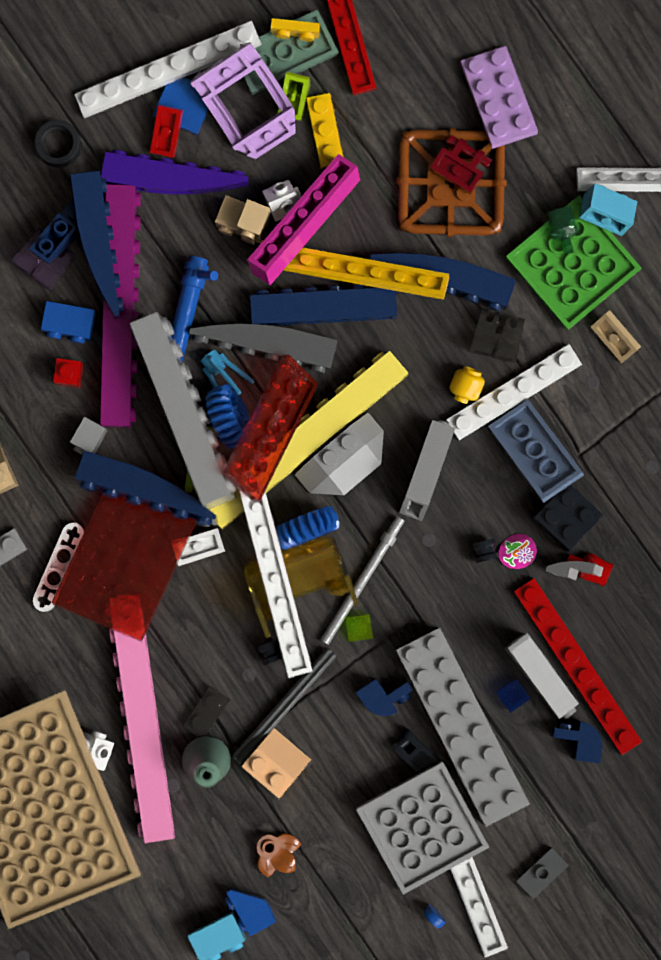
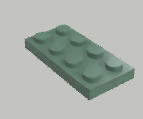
M318 10L294 21L320 23L319 39L302 41L299 37L290 36L289 39H280L271 34V32L259 37L261 46L255 49L278 83L285 80L286 72L298 74L338 55V50ZM255 70L244 76L252 95L266 89V86Z

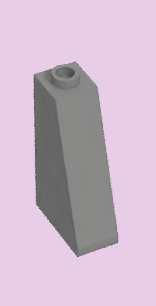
M432 420L400 509V514L420 521L423 520L455 428L451 427L449 423Z
M528 633L521 634L504 647L557 718L560 719L563 716L564 719H567L577 711L574 707L579 703Z

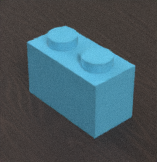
M595 183L583 196L579 218L622 236L633 226L637 201Z
M233 911L188 934V938L199 960H218L221 958L220 953L228 949L230 953L243 947L242 942L246 940Z

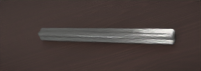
M328 648L324 650L311 665L312 671L302 675L232 756L239 764L244 763L336 658L335 653Z

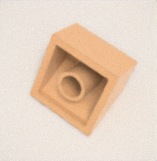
M274 728L242 767L276 797L280 798L311 759Z

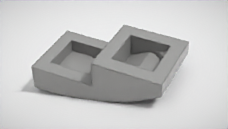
M581 561L561 562L546 568V572L575 581L578 572L601 577L603 567L597 564Z

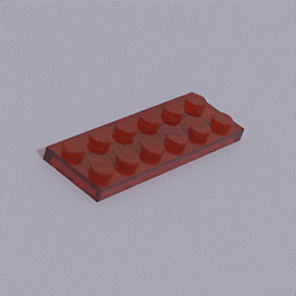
M289 354L282 355L222 473L253 502L261 501L318 386V383Z

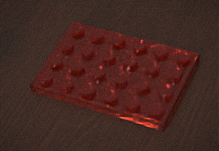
M102 494L51 603L142 642L196 525V520L189 517L186 520L174 517L172 512L166 510L160 513L149 509V505L140 503L137 506L126 502V498L117 496L116 499Z

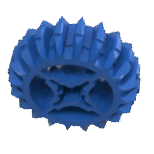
M228 384L219 385L207 392V414L210 417L213 430L216 431L217 437L221 439V442L228 449L232 450L244 447L251 442L253 437L252 420L249 417V412L242 397Z
M327 506L314 510L277 526L275 530L281 549L286 550L337 530L340 526L339 518L333 507Z

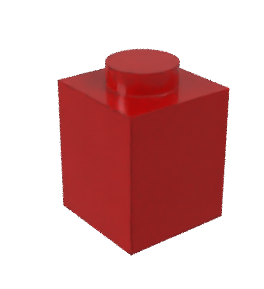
M57 358L54 383L57 386L81 389L84 364L81 361Z

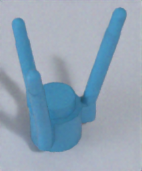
M213 350L201 360V363L204 365L202 370L207 375L213 388L218 385L212 373L214 375L220 373L238 395L241 394L240 389L224 371L225 364L249 383H254L251 377L228 360L223 353L219 354L216 350Z

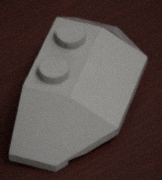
M369 413L365 414L312 457L295 476L311 494L346 495L381 465L384 430Z

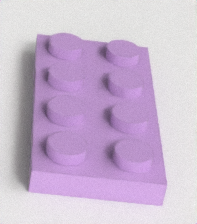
M506 46L461 60V67L492 149L538 134V129Z

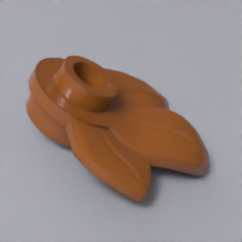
M286 833L277 837L272 834L261 836L256 843V851L259 854L257 865L260 872L266 877H270L275 869L283 873L294 872L296 862L292 853L301 846V842L296 837ZM271 843L273 845L272 849L266 851L265 846Z

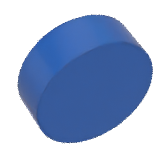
M429 904L423 910L424 916L436 928H441L447 922L442 914Z

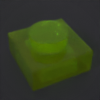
M370 614L345 618L349 642L373 638Z

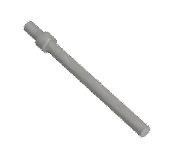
M396 516L388 531H384L380 544L320 639L324 643L329 645L387 549L395 543L397 539L395 536L405 522L400 517Z

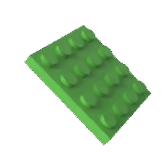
M580 195L505 257L567 331L642 269L610 231L579 218L583 201Z

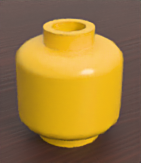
M467 366L456 370L449 386L450 391L455 394L454 399L465 404L469 400H477L485 383V380L481 377L482 373Z

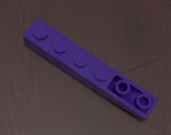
M112 150V153L105 152L101 178H106V185H132L137 188V191L170 195L221 192L246 187L249 184L248 176H244L245 173L241 171L231 170L230 173L221 172L220 168L207 166V169L197 168V164L183 162V165L173 164L174 161L171 159L160 158L159 161L150 160L149 156L143 154H136V157L127 156L126 152L120 150Z

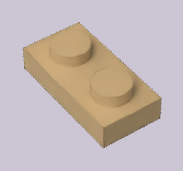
M610 310L591 326L593 331L621 363L641 348Z

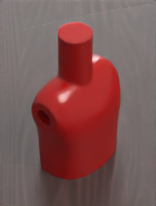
M592 553L586 554L583 559L569 554L566 561L589 562L603 567L601 577L578 572L579 578L602 587L605 586L614 565Z

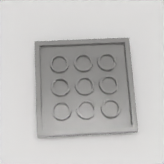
M443 761L434 764L356 807L358 814L403 894L489 848Z

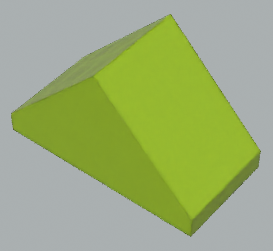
M286 72L283 91L295 110V119L301 120L310 88V77Z

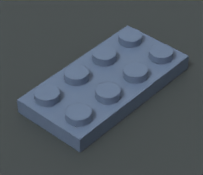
M528 399L488 426L489 430L543 503L584 476L582 470Z

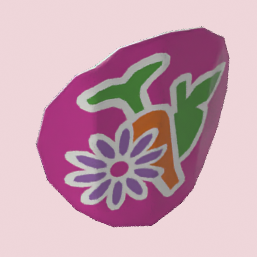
M511 535L501 544L499 559L508 568H525L536 557V545L532 538L527 535Z

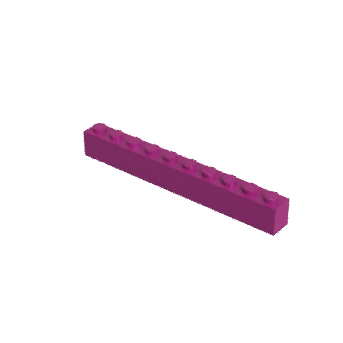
M107 185L106 202L109 201L111 216H106L107 226L112 225L114 240L109 241L110 248L116 250L117 264H113L114 273H119L120 288H116L117 297H122L124 311L119 312V319H114L106 303L103 301L101 426L104 428H132V422H136L137 416L136 408H132V398H137V384H133V374H137L138 362L133 360L134 350H138V342L130 323L139 320V313L134 312L135 302H139V288H135V278L140 277V265L136 264V254H140V240H136V231L141 230V217L137 216V207H141V192H137L135 185Z

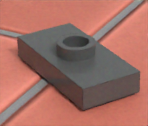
M551 847L516 881L534 899L569 865Z

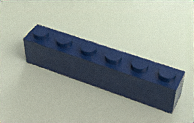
M366 285L351 286L352 289L342 290L341 286H332L327 288L328 291H318V288H305L303 292L294 293L293 289L279 290V294H270V291L267 290L256 291L255 295H250L252 324L286 326L397 319L396 291L377 287L366 288Z

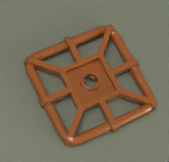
M450 128V130L417 129L409 132L405 131L400 142L399 177H397L396 183L399 185L398 219L401 225L399 228L403 232L447 234V237H454V235L487 236L494 233L498 234L502 231L504 188L507 187V180H504L505 145L495 149V180H480L476 185L478 188H495L494 220H492L475 202L476 187L471 195L457 186H454V189H449V185L445 184L446 179L430 170L436 158H432L415 140H448L453 135L458 139L489 141L486 131H458L456 128ZM490 142L482 149L485 152V156L492 150ZM409 145L427 162V178L409 177ZM449 145V151L452 152L454 147ZM463 159L469 164L472 161V159ZM408 186H427V202L408 218ZM431 207H448L447 225L414 223ZM454 208H471L487 226L454 225Z

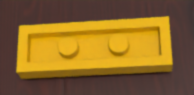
M330 93L307 98L321 169L327 168L338 154L343 157Z

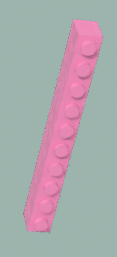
M131 595L109 599L110 604L106 605L108 619H112L113 628L109 629L111 643H116L117 652L113 653L114 666L119 667L120 677H117L116 680L118 691H123L124 701H120L122 716H126L127 725L123 726L125 740H130L131 750H127L129 765L133 764L134 774H131L132 789H137L138 798L134 799L136 813H140L141 823H138L139 838L144 837V843L174 839L175 831L140 595Z

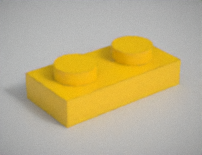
M272 18L271 34L280 39H289L290 36L299 37L302 41H314V39H319L320 23Z

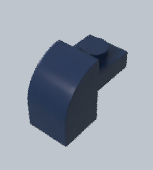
M377 679L356 691V694L370 712L379 716H390L398 712L393 703L397 701L400 705L411 697L409 693L413 689L408 682H405L389 694H386Z
M578 721L577 730H573L574 725L559 723V728H552L551 737L575 740L574 760L600 764L602 740L598 731L592 725Z

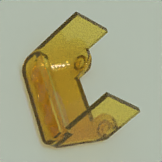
M324 536L281 552L293 599L326 587L331 595L341 596L349 592L354 606L359 605L347 568L333 537ZM256 560L249 563L243 572L257 615L267 638L271 635L266 621L273 620L258 561Z

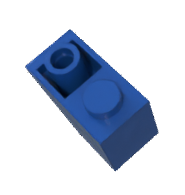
M235 888L227 890L228 897L225 898L231 911L236 909L240 917L237 919V922L243 933L247 931L252 936L276 922L277 919L265 897Z

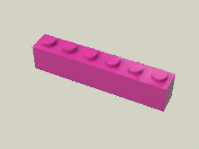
M339 154L334 158L247 259L252 274L268 285L274 282L360 181L358 167Z

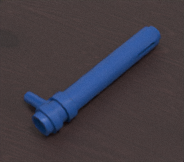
M189 256V260L185 262L184 269H186V272L181 278L180 284L182 288L172 324L175 334L171 335L172 339L179 343L183 355H185L190 328L192 327L200 292L205 286V280L215 281L218 279L216 271H208V260L196 256Z

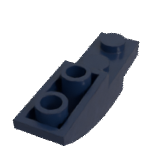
M103 193L104 200L106 199L105 193ZM74 199L69 202L60 214L58 213L29 248L31 253L48 265L79 235Z

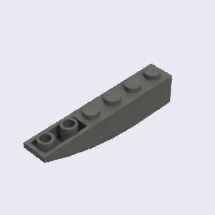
M256 324L212 325L190 328L189 332L190 336L194 337L193 341L208 344V341L217 343V347L231 350V347L241 349L240 353L254 356L255 353L263 354L266 360L278 362L279 358L287 360V364L299 368H301L302 364L311 366V370L318 373H325V370L331 371L338 341L290 328Z

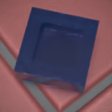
M514 679L496 692L510 713L530 700V697L517 679Z

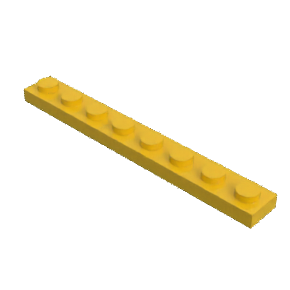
M302 248L283 270L443 300L449 281V274L308 248Z

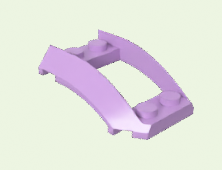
M251 42L240 44V48L201 73L200 71L190 82L223 129L234 150L246 153L247 156L257 159L296 133L295 110ZM255 70L281 112L243 136L217 94Z

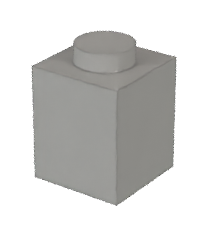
M84 417L70 443L75 445L73 450L83 455L84 451L95 454L108 430Z

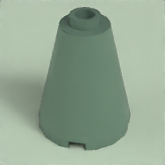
M210 736L195 738L186 746L182 756V766L186 775L204 787H210L223 779L231 765V756L226 745L221 740Z

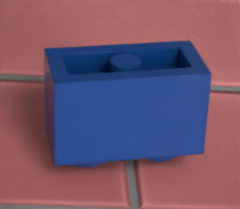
M46 301L41 330L47 333L46 337L60 340L61 336L69 337L71 342L84 344L85 340L91 341L97 313L92 309Z

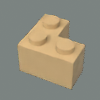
M226 195L215 224L219 227L218 231L226 235L232 236L235 233L242 236L241 240L249 244L260 243L270 222L271 211L269 207L247 199L245 203Z

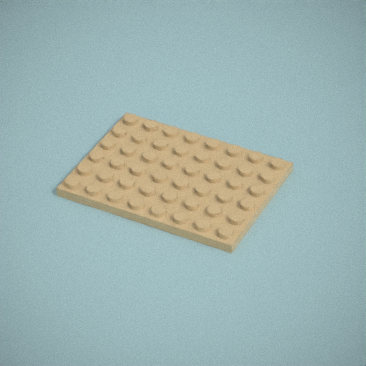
M66 691L0 718V910L8 929L141 875Z

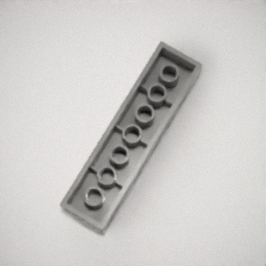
M156 312L130 323L202 505L211 509L236 499L234 492L238 491L233 478L226 474L225 470L229 468L224 455H221L220 452L218 453L216 447L220 446L215 433L208 429L207 424L211 423L206 410H203L198 402L202 401L197 388L190 384L189 380L192 379V374L189 367L180 359L184 355L179 343L172 339L171 335L175 334L170 321Z
M438 628L396 649L395 651L483 824L487 827L530 805L441 629Z

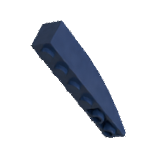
M100 171L71 174L76 221L83 252L91 275L114 319H119V312H123L124 309L122 297H117L116 288H120L119 273H114L113 264H117L116 250L110 248L109 241L114 240L112 225L107 226L106 216H111L109 201L104 202L103 193L107 192L106 178H101Z
M402 253L371 254L370 260L449 274V281L445 294L454 296L457 293L463 295L464 300L477 304L480 301L486 303L487 308L498 312L501 309L506 310L517 280L471 263L445 257Z
M84 451L75 476L81 489L90 492L96 489L102 491V494L109 498L116 499L119 496L126 498V502L139 506L142 503L149 505V509L163 513V510L172 512V515L179 519L186 520L189 517L195 519V522L202 526L209 527L210 524L217 526L218 519L212 511L172 483L131 464Z

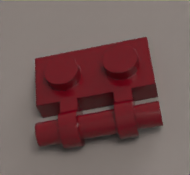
M451 135L446 143L454 147V149L450 152L442 148L431 165L430 170L471 195L484 172L476 167L480 163L488 168L492 160L485 156V152L479 149L477 151L467 145V141L464 139H458ZM462 152L472 158V161L469 164L458 157V155Z

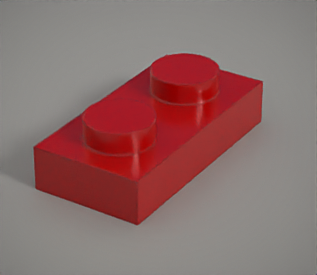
M158 105L150 153L171 158L175 157L183 109Z

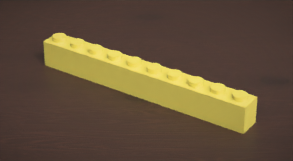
M390 351L386 354L383 352L378 354L372 360L374 364L367 370L365 367L361 368L353 375L355 380L349 385L345 382L334 391L337 395L330 401L328 398H325L316 406L318 411L312 416L309 413L303 416L297 422L300 426L294 431L290 429L285 431L279 437L281 441L273 447L270 444L260 453L262 457L256 462L251 460L241 468L243 470L241 475L237 478L234 475L231 476L238 490L234 492L236 499L209 509L217 516V524L222 530L244 512L238 489L239 486L263 481L264 489L267 493L408 376L406 369Z

